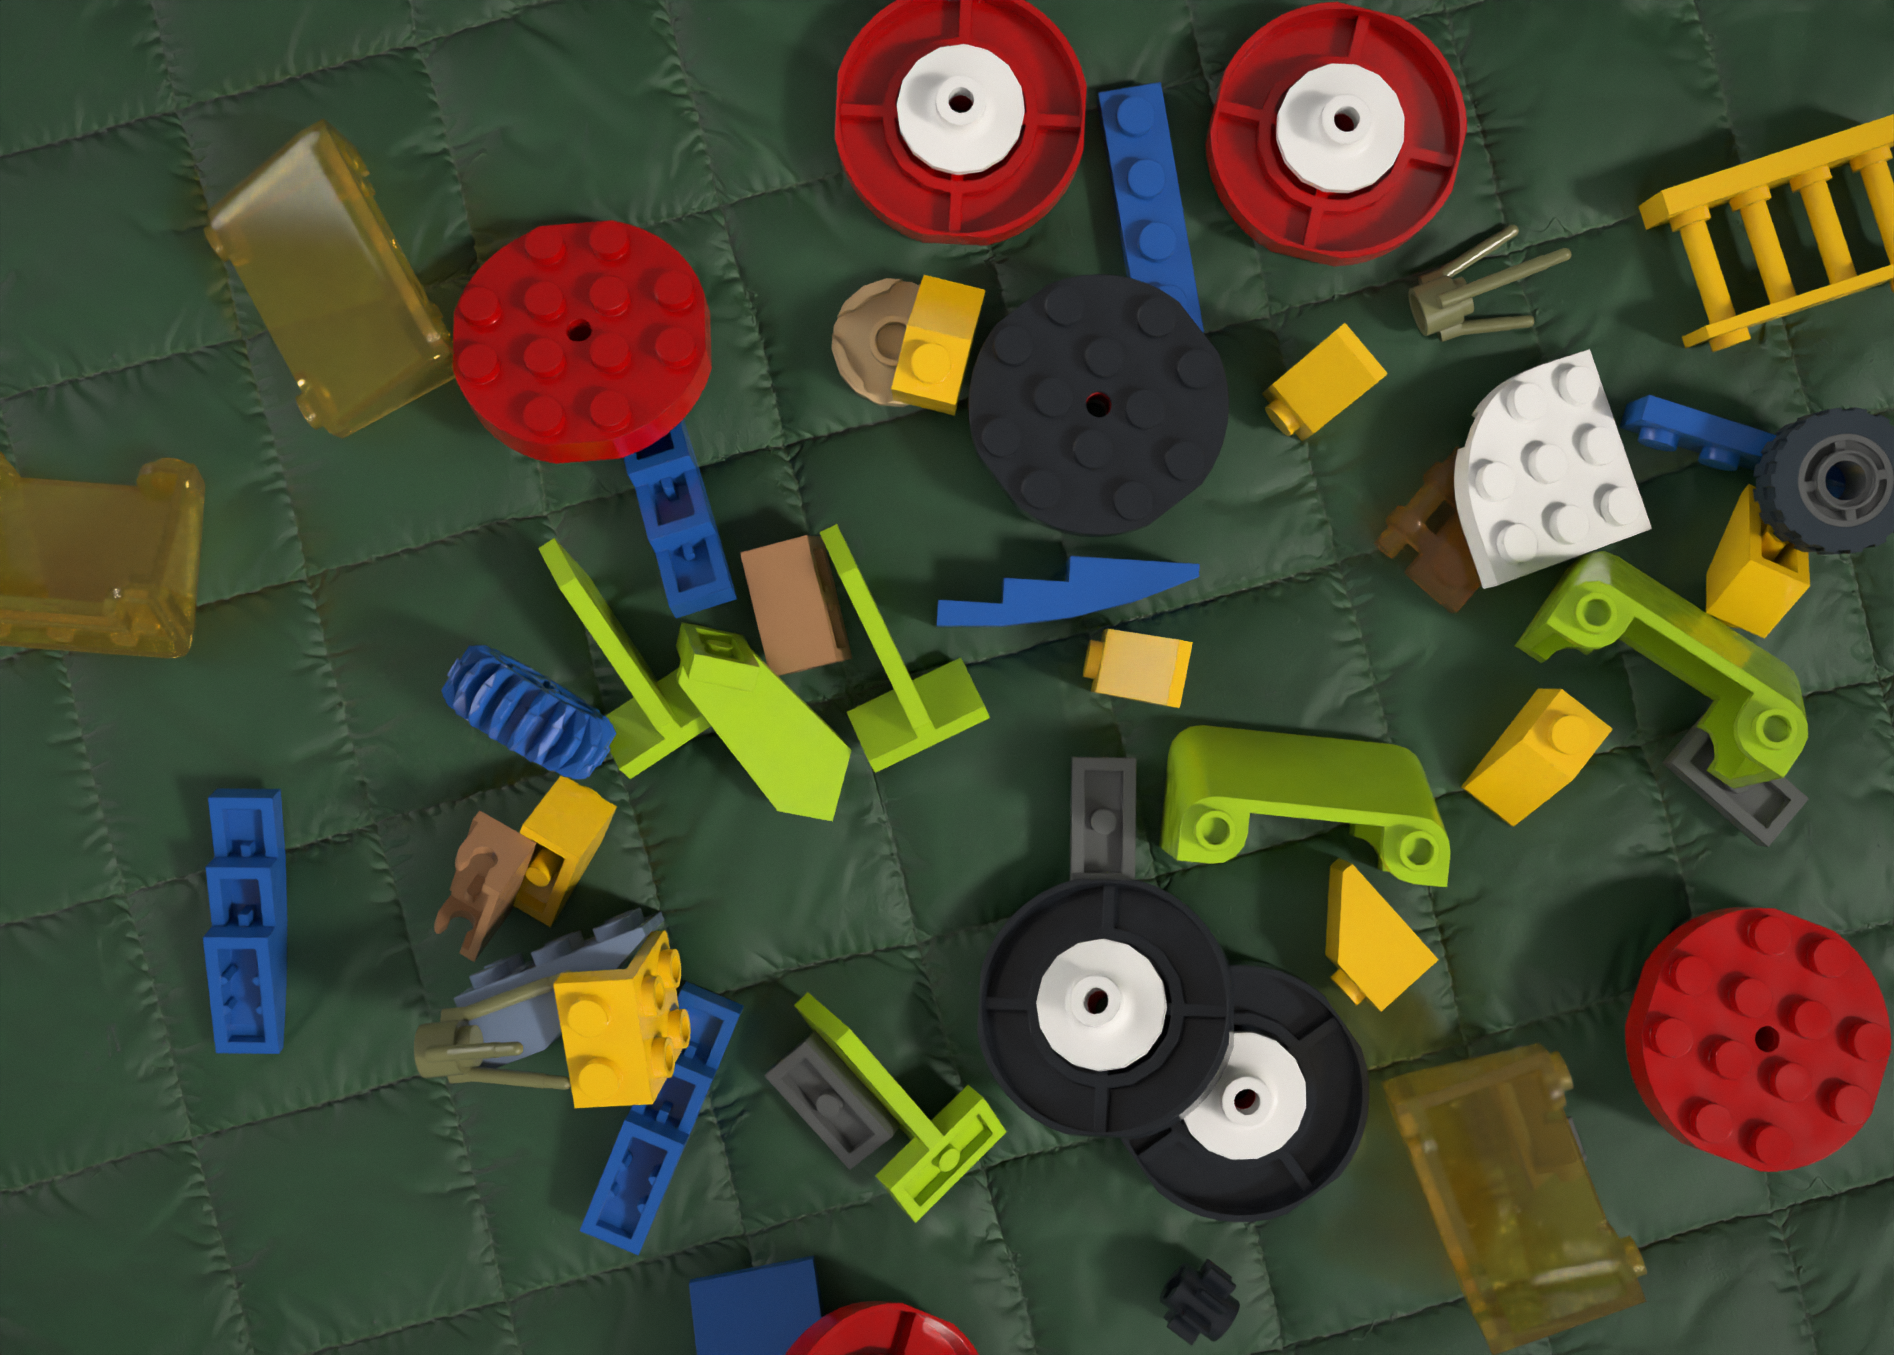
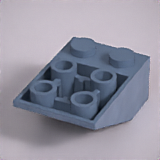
M638 907L605 920V924L593 929L595 936L584 940L581 930L545 943L544 947L531 952L533 960L526 963L520 952L484 966L485 969L469 976L472 987L454 998L456 1006L465 1007L566 970L582 972L621 969L642 946L648 935L655 931L664 921L663 915L660 911L644 917L641 908ZM554 989L548 993L473 1019L468 1024V1026H479L484 1043L520 1042L523 1045V1052L518 1056L483 1059L479 1067L498 1068L543 1051L562 1034Z

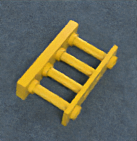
M1894 114L1661 190L1638 206L1646 230L1670 223L1672 232H1680L1710 324L1682 336L1685 349L1709 342L1711 351L1716 352L1750 340L1751 336L1748 330L1750 327L1889 282L1891 291L1894 293V182L1887 161L1893 158L1890 148L1894 146ZM1848 163L1852 173L1860 172L1890 262L1888 266L1858 276L1826 181L1832 179L1830 169ZM1790 183L1793 193L1800 191L1830 282L1828 286L1800 295H1796L1766 201L1772 198L1769 189ZM1730 203L1732 212L1740 211L1770 305L1737 316L1705 222L1711 218L1709 209Z

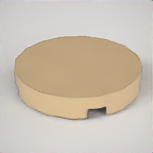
M886 278L862 286L844 302L837 316L838 319L834 325L832 335V352L840 376L857 395L880 406L905 407L910 405L894 401L891 391L907 323L920 284L906 282L903 279Z

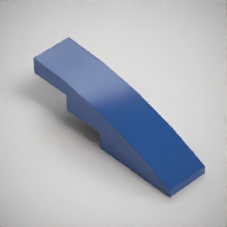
M683 419L667 435L652 445L623 457L627 474L636 490L648 541L656 554L669 608L675 618L737 599L704 482Z
M1070 556L1066 560L1065 582L1004 578L1002 581L1001 603L938 600L936 626L1009 627L1071 619L1131 604L1198 578L1200 564Z
M217 788L208 797L214 858L205 868L212 927L203 936L216 1053L280 1054L284 1047L287 988V886L281 789Z
M685 982L678 996L679 1009H686L690 1018L691 1034L689 1045L687 1048L682 1049L675 1062L672 1077L666 1079L654 1103L632 1105L623 1122L580 1228V1231L638 1256L744 1008V1005L689 982Z

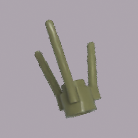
M1509 225L1440 269L1418 276L1420 285L1409 288L1408 294L1412 314L1420 332L1424 336L1437 333L1439 341L1444 342L1461 335L1532 327L1535 321L1531 315L1464 321V316L1474 312L1472 297L1567 261L1572 255L1570 249L1561 248L1468 284L1463 277L1451 279L1515 237L1519 229L1516 225Z
M566 970V971H563V972H561V973L574 972V971H572V970ZM561 973L550 977L547 976L465 1007L442 1009L440 1022L421 1024L416 1031L414 1040L415 1063L420 1075L426 1079L447 1076L450 1084L482 1082L542 1089H569L571 1084L570 1078L567 1076L479 1067L483 1059L518 1056L523 1052V1045L520 1042L484 1043L479 1026H468L469 1021L553 991V983Z

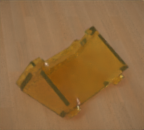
M323 118L299 131L209 208L207 214L211 224L204 227V232L218 256L225 262L231 260L302 391L295 398L307 422L315 430L324 426L332 435L343 439L456 378L453 372V354L455 352L453 350V340H451L447 328L441 321L443 315L438 306L428 299L373 197L376 192L371 183L365 178L370 175V172L356 146Z
M0 451V646L158 658H179L185 656L189 652L195 631L206 491L205 481L196 465L175 458H161L156 462L144 464L137 476V486L20 477L16 469Z
M1535 1043L1403 1073L1380 1082L1462 1294L1492 1355L1647 1302L1638 1281V1277L1647 1274L1642 1256L1630 1235L1619 1238L1613 1227L1609 1224L1563 1109L1564 1106H1567L1564 1092L1573 1089L1574 1086L1566 1064L1557 1050L1548 1053V1050L1542 1044Z

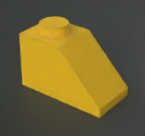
M923 275L907 323L891 387L894 401L955 416L986 290Z
M1344 323L1262 393L1269 402L1265 410L1281 432L1287 436L1295 433L1301 441H1304L1362 396L1388 373L1348 325Z
M1748 484L1739 497L1706 573V613L1716 617L1728 627L1741 628L1765 639L1810 587L1808 552L1794 549V545L1788 541L1782 542L1773 534L1775 532L1769 524H1764L1759 515L1762 512L1759 503L1754 501L1753 489H1756V487Z
M1105 629L1102 632L1101 641L1090 640L1083 677L1093 679L1091 692L1165 707L1180 708L1193 642Z
M1538 688L1461 788L1508 825L1514 827L1569 784L1613 729L1563 689Z
M561 775L521 827L520 834L537 844L513 906L551 927L602 843L617 806L603 799L593 789L581 786L568 777Z
M1338 858L1330 866L1325 955L1338 969L1330 978L1356 1006L1365 999L1382 1012L1439 959L1352 863Z

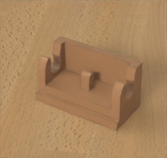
M805 535L740 553L766 662L778 676L853 659L826 547L821 536Z
M479 811L473 818L468 836L459 847L455 859L456 872L450 887L452 892L438 911L434 923L435 932L440 934L448 928L451 919L455 917L468 919L472 923L473 929L467 932L459 953L473 962L476 961L511 913L537 844L482 811Z

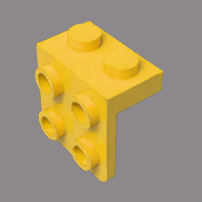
M665 930L652 931L648 935L627 969L561 973L553 983L575 1108L653 1104L666 1079L672 1077L675 1062L682 1049L688 1047L691 1034L690 1018L686 1009H679L676 991L681 981V961L677 949H670L668 935Z

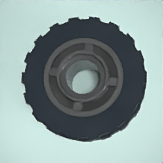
M1839 407L1796 418V422L1786 424L1775 432L1777 436L1773 441L1767 442L1760 452L1763 456L1760 464L1755 465L1753 477H1756V489H1753L1754 501L1759 503L1762 511L1759 515L1764 524H1769L1775 531L1773 534L1782 542L1788 541L1794 545V549L1802 552H1817V555L1863 552L1864 548L1877 547L1886 542V537L1894 533V427L1889 424L1891 420L1881 414L1872 415L1866 413L1867 409L1857 407L1841 409ZM1831 466L1839 468L1845 477V489L1838 499L1833 497L1826 487V474Z

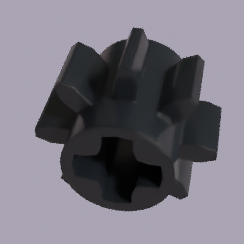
M1206 1259L1200 1270H1197L1188 1262L1180 1265L1166 1282L1159 1299L1160 1303L1169 1309L1163 1317L1168 1322L1166 1327L1190 1345L1194 1344L1200 1333L1212 1342L1220 1339L1234 1322L1240 1308V1302L1230 1295L1236 1288V1284L1231 1281L1232 1276L1209 1259Z

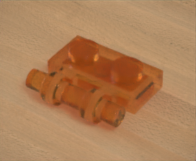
M1456 447L1443 463L1435 462L1422 477L1425 484L1405 507L1398 505L1385 520L1388 527L1374 542V545L1391 559H1394L1407 543L1420 554L1403 573L1450 613H1457L1481 586V581L1461 526L1455 499V461L1457 450L1461 449V447ZM1445 500L1456 512L1435 535L1427 528L1425 522Z

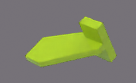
M836 524L819 532L894 688L875 699L847 711L874 772L883 770L989 719L990 716L961 657L912 680L838 525Z
M553 538L538 548L559 589L634 696L606 715L616 731V735L609 745L611 748L610 752L618 768L629 779H632L711 727V725L678 684L676 677L679 668L661 680H657L591 578L560 543Z
M681 622L676 643L681 661L676 679L684 692L777 811L833 822L852 751L849 745L750 649L743 635Z
M807 992L794 1005L810 1028L822 1037L900 1124L899 1128L911 1140L875 1176L898 1206L916 1223L1007 1131L984 1097L969 1085L930 1121L852 1030Z

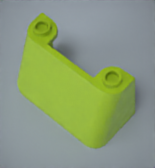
M1593 551L1578 558L1565 571L1515 644L1517 648L1543 663L1555 652L1563 649H1577L1583 654L1588 655L1594 649L1603 648L1619 639L1713 700L1696 726L1709 734L1714 745V760L1706 770L1733 789L1785 777L1802 752L1808 738V723L1800 683L1795 672L1789 666L1616 555L1606 551Z
M1206 725L1190 726L1179 732L1172 741L1167 761L1159 847L1174 859L1208 864L1224 863L1232 859L1245 845L1250 813L1350 823L1349 835L1364 839L1376 851L1378 855L1377 869L1390 872L1397 879L1411 884L1447 887L1450 863L1449 839L1423 767L1417 756L1409 749L1394 744Z

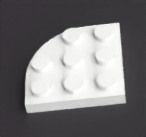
M1590 349L1539 365L1509 378L1493 389L1477 406L1472 414L1475 420L1470 428L1465 447L1457 450L1454 488L1461 526L1483 589L1503 584L1652 529Z

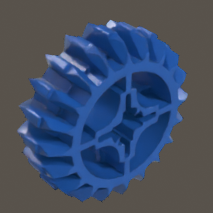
M486 645L468 646L462 658L456 659L447 674L449 678L441 691L447 705L454 709L457 715L469 721L471 726L478 728L487 734L489 738L506 746L510 751L524 756L530 762L533 761L549 771H555L563 777L586 779L590 777L596 767L602 764L611 749L609 745L615 737L616 731L606 716L585 702L584 699L569 691L568 688L561 686L529 665L527 666L497 649H491Z

